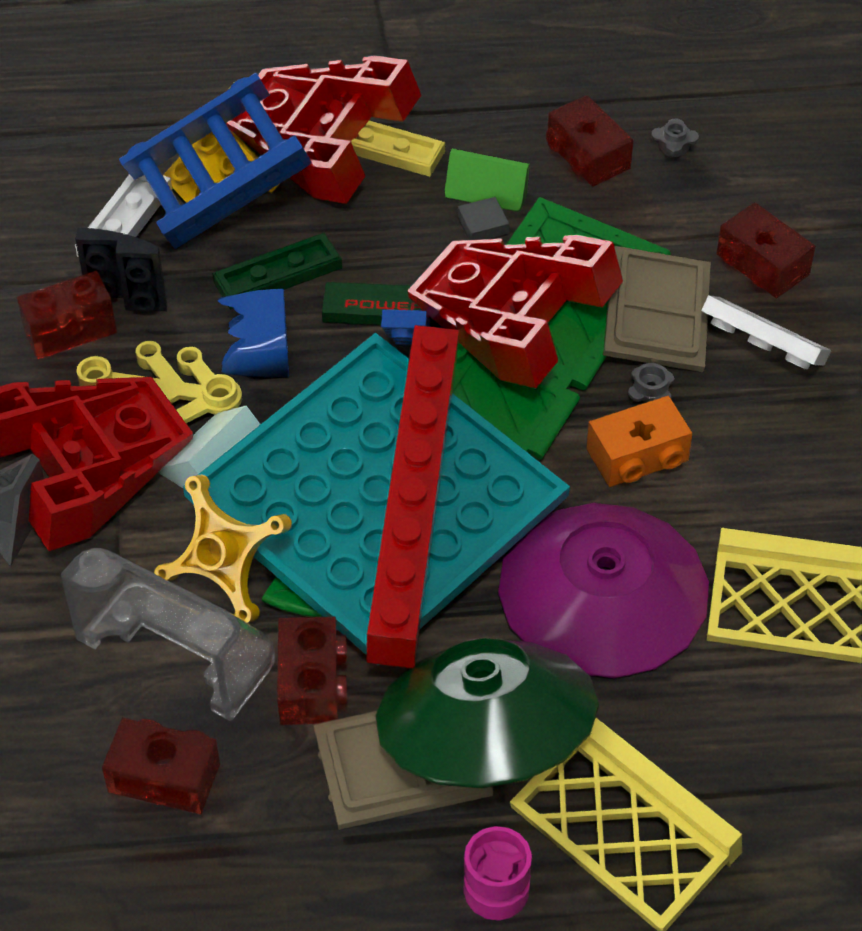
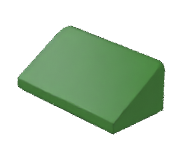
M451 149L445 184V197L471 203L496 197L501 209L520 212L528 194L529 164Z

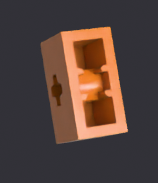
M668 395L589 421L586 449L608 487H612L624 482H635L642 476L663 469H673L689 461L692 431Z

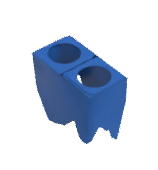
M284 289L256 290L218 298L220 299L218 300L219 303L234 307V310L241 314L229 322L230 329L228 334L241 339L231 345L223 357L221 372L249 377L288 378L289 366Z

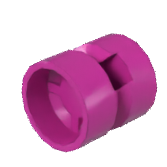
M494 826L482 829L473 835L466 845L464 855V895L470 908L485 919L503 920L512 918L522 911L528 901L532 853L528 842L520 833L510 828Z

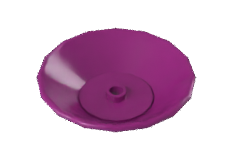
M590 503L552 512L512 546L503 558L498 595L509 628L523 642H532L567 655L589 676L615 679L655 670L689 647L707 617L709 581L697 551L669 523L634 507ZM602 567H608V568H610L611 570H604V569H601V568H602Z

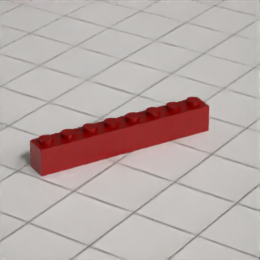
M414 325L367 631V663L406 668L415 667L456 370L459 330Z

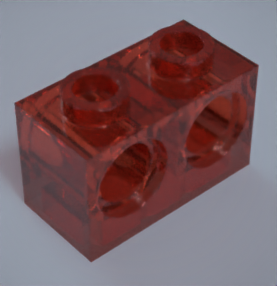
M336 616L279 618L277 703L280 725L318 724L337 720L338 705L347 704L346 675L338 676V664H347L346 635H337ZM310 649H319L318 651L314 652L307 651ZM310 689H319V690H320V691L314 692V693L305 692V691L310 690Z

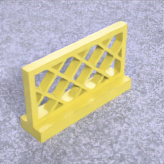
M721 528L706 641L862 663V642L858 638L862 635V624L851 630L836 613L852 601L862 610V547ZM725 567L744 569L754 581L736 593L724 579ZM779 574L791 576L801 588L785 599H782L768 582ZM825 581L836 582L847 595L830 606L815 588ZM761 588L775 605L757 617L742 599ZM723 591L728 599L721 603ZM807 594L822 612L804 624L789 606ZM734 605L749 621L747 625L738 631L718 628L719 615ZM782 612L796 630L787 637L773 636L764 623ZM826 619H829L844 637L834 644L821 643L810 630Z
M595 718L590 736L563 763L534 776L510 801L512 809L657 931H666L725 865L730 867L742 853V834L597 718ZM579 751L593 763L594 777L565 779L564 765ZM599 768L608 776L600 777ZM558 772L559 780H551ZM622 786L631 793L632 808L602 810L601 787ZM595 788L596 810L567 812L566 790ZM556 790L560 792L561 813L539 814L528 805L538 792ZM637 799L647 807L637 808ZM660 817L669 824L670 839L640 841L638 818ZM604 820H633L634 842L604 844ZM597 821L598 844L576 845L568 838L567 823ZM561 823L562 833L552 824ZM675 830L685 838L675 839ZM698 848L711 858V861L701 872L678 873L676 851L678 849ZM671 850L673 874L642 876L641 852ZM635 852L637 876L614 877L606 870L605 854ZM589 855H599V864ZM690 883L680 894L679 884ZM674 884L675 900L661 916L644 902L643 886ZM637 886L638 896L635 895L627 887Z

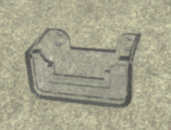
M102 548L85 550L76 556L60 574L77 640L96 649L101 643L100 639L109 635H120L122 640L129 642L140 627L143 626L212 662L204 672L205 683L214 689L210 699L211 711L229 721L234 719L274 665V644L270 636L219 606L109 550Z

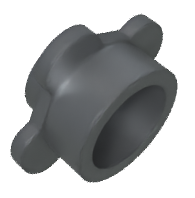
M670 119L664 127L653 129L651 137L654 141L659 142L658 147L663 154L679 157L688 152L690 144L698 142L699 135L696 131L689 130L682 120Z
M646 363L632 371L631 377L634 380V384L628 391V395L632 400L650 402L668 395L671 398L668 389L674 382V376L665 367L656 363Z

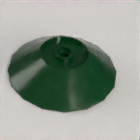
M480 638L456 644L416 662L414 668H408L388 686L375 718L380 746L402 770L437 785L482 789L526 781L563 763L590 736L599 709V702L591 677L567 655L532 642Z

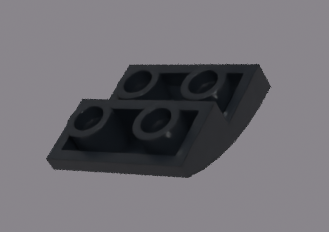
M77 227L75 241L86 297L123 298L125 311H167L168 304L159 247L124 233Z

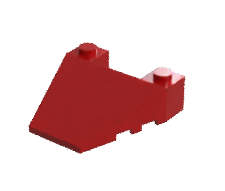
M369 56L363 57L362 64L344 66L342 60L329 61L328 68L310 70L308 64L262 69L258 76L270 96L260 101L282 138L289 139L295 135L312 161V164L289 177L313 198L347 204L366 176L351 141L358 137V133L365 127L371 117L404 122L422 96L408 60ZM247 111L226 123L234 134L260 155L268 152L269 146Z
M579 235L564 236L563 243H542L540 237H526L525 244L504 245L503 239L452 241L407 292L409 298L423 311H427V314L442 328L459 330L458 342L497 378L537 388L558 362L548 325L551 318L566 300L603 307L623 283L612 241Z
M152 377L96 379V385L71 386L70 380L55 381L54 387L29 388L28 382H13L0 386V458L31 449L33 454L40 459L41 466L49 476V478L31 483L28 520L48 551L90 538L193 438L191 429Z

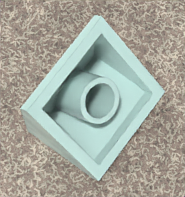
M247 406L219 412L193 435L192 440L159 473L183 488L188 477L198 475L257 428L260 423Z

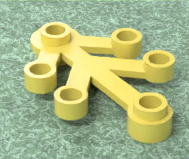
M145 341L136 347L135 352L138 365L154 373L157 378L153 379L171 404L180 399L191 401L177 409L185 423L206 413L215 415L240 406L242 402L240 386L228 375H214L203 361L202 353L198 348L185 347L177 353L179 371L184 375L194 376L199 383L192 384L182 381L163 357L158 343ZM147 354H154L153 356L145 357ZM99 356L85 358L77 366L80 386L96 385V379L144 377L112 372L109 361ZM187 360H195L194 362H191V363L185 362V361H187Z

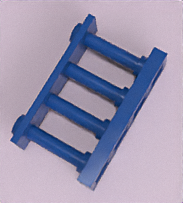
M257 73L237 80L223 94L148 141L135 144L126 155L119 158L122 166L134 180L143 175L145 176L166 212L165 216L158 220L156 224L175 249L312 164L297 137L294 135L289 139H283L260 103L270 94ZM244 111L248 112L269 146L268 152L254 161L247 159L226 124ZM211 132L235 169L232 175L219 183H214L192 144ZM176 154H179L200 189L199 195L184 205L178 202L158 168L160 164Z

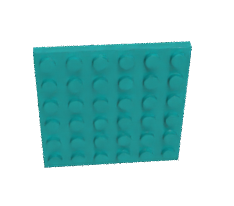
M377 333L364 341L198 474L208 477L210 481L208 491L215 504L226 514L240 522L260 525L267 522L272 516L285 514L290 517L292 522L290 530L281 534H273L266 538L258 547L254 558L366 655L367 631L409 359ZM453 393L420 629L569 496L570 491L568 484ZM184 485V497L194 504L190 493L187 492Z

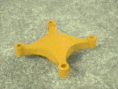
M202 474L190 476L185 481V489L190 493L195 508L196 521L192 540L185 552L174 562L158 565L155 568L154 576L161 583L173 581L182 573H195L208 577L227 593L235 609V618L239 623L246 624L258 619L260 611L258 606L251 602L247 586L252 559L258 547L266 538L273 534H281L290 530L292 526L291 519L285 514L270 517L267 522L260 525L240 522L226 514L215 504L208 491L210 481L207 476Z

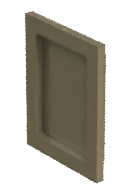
M614 246L623 283L607 302L603 355L703 372L706 360L708 314L701 310L709 295L711 262Z
M377 711L313 725L319 749L318 757L322 761L329 789L328 798L333 805L338 830L493 796L492 787L480 789L437 785L402 770L380 746L375 718Z

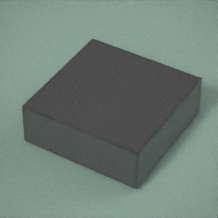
M496 197L458 206L457 216L469 240L490 239L509 234V222Z

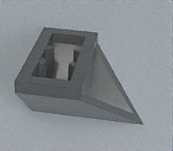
M34 454L0 470V554L10 567L33 528L28 521L31 483L44 479L40 459Z

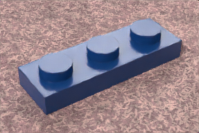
M382 309L381 327L388 337L393 338L395 345L411 346L414 325L427 327L431 325L427 311Z

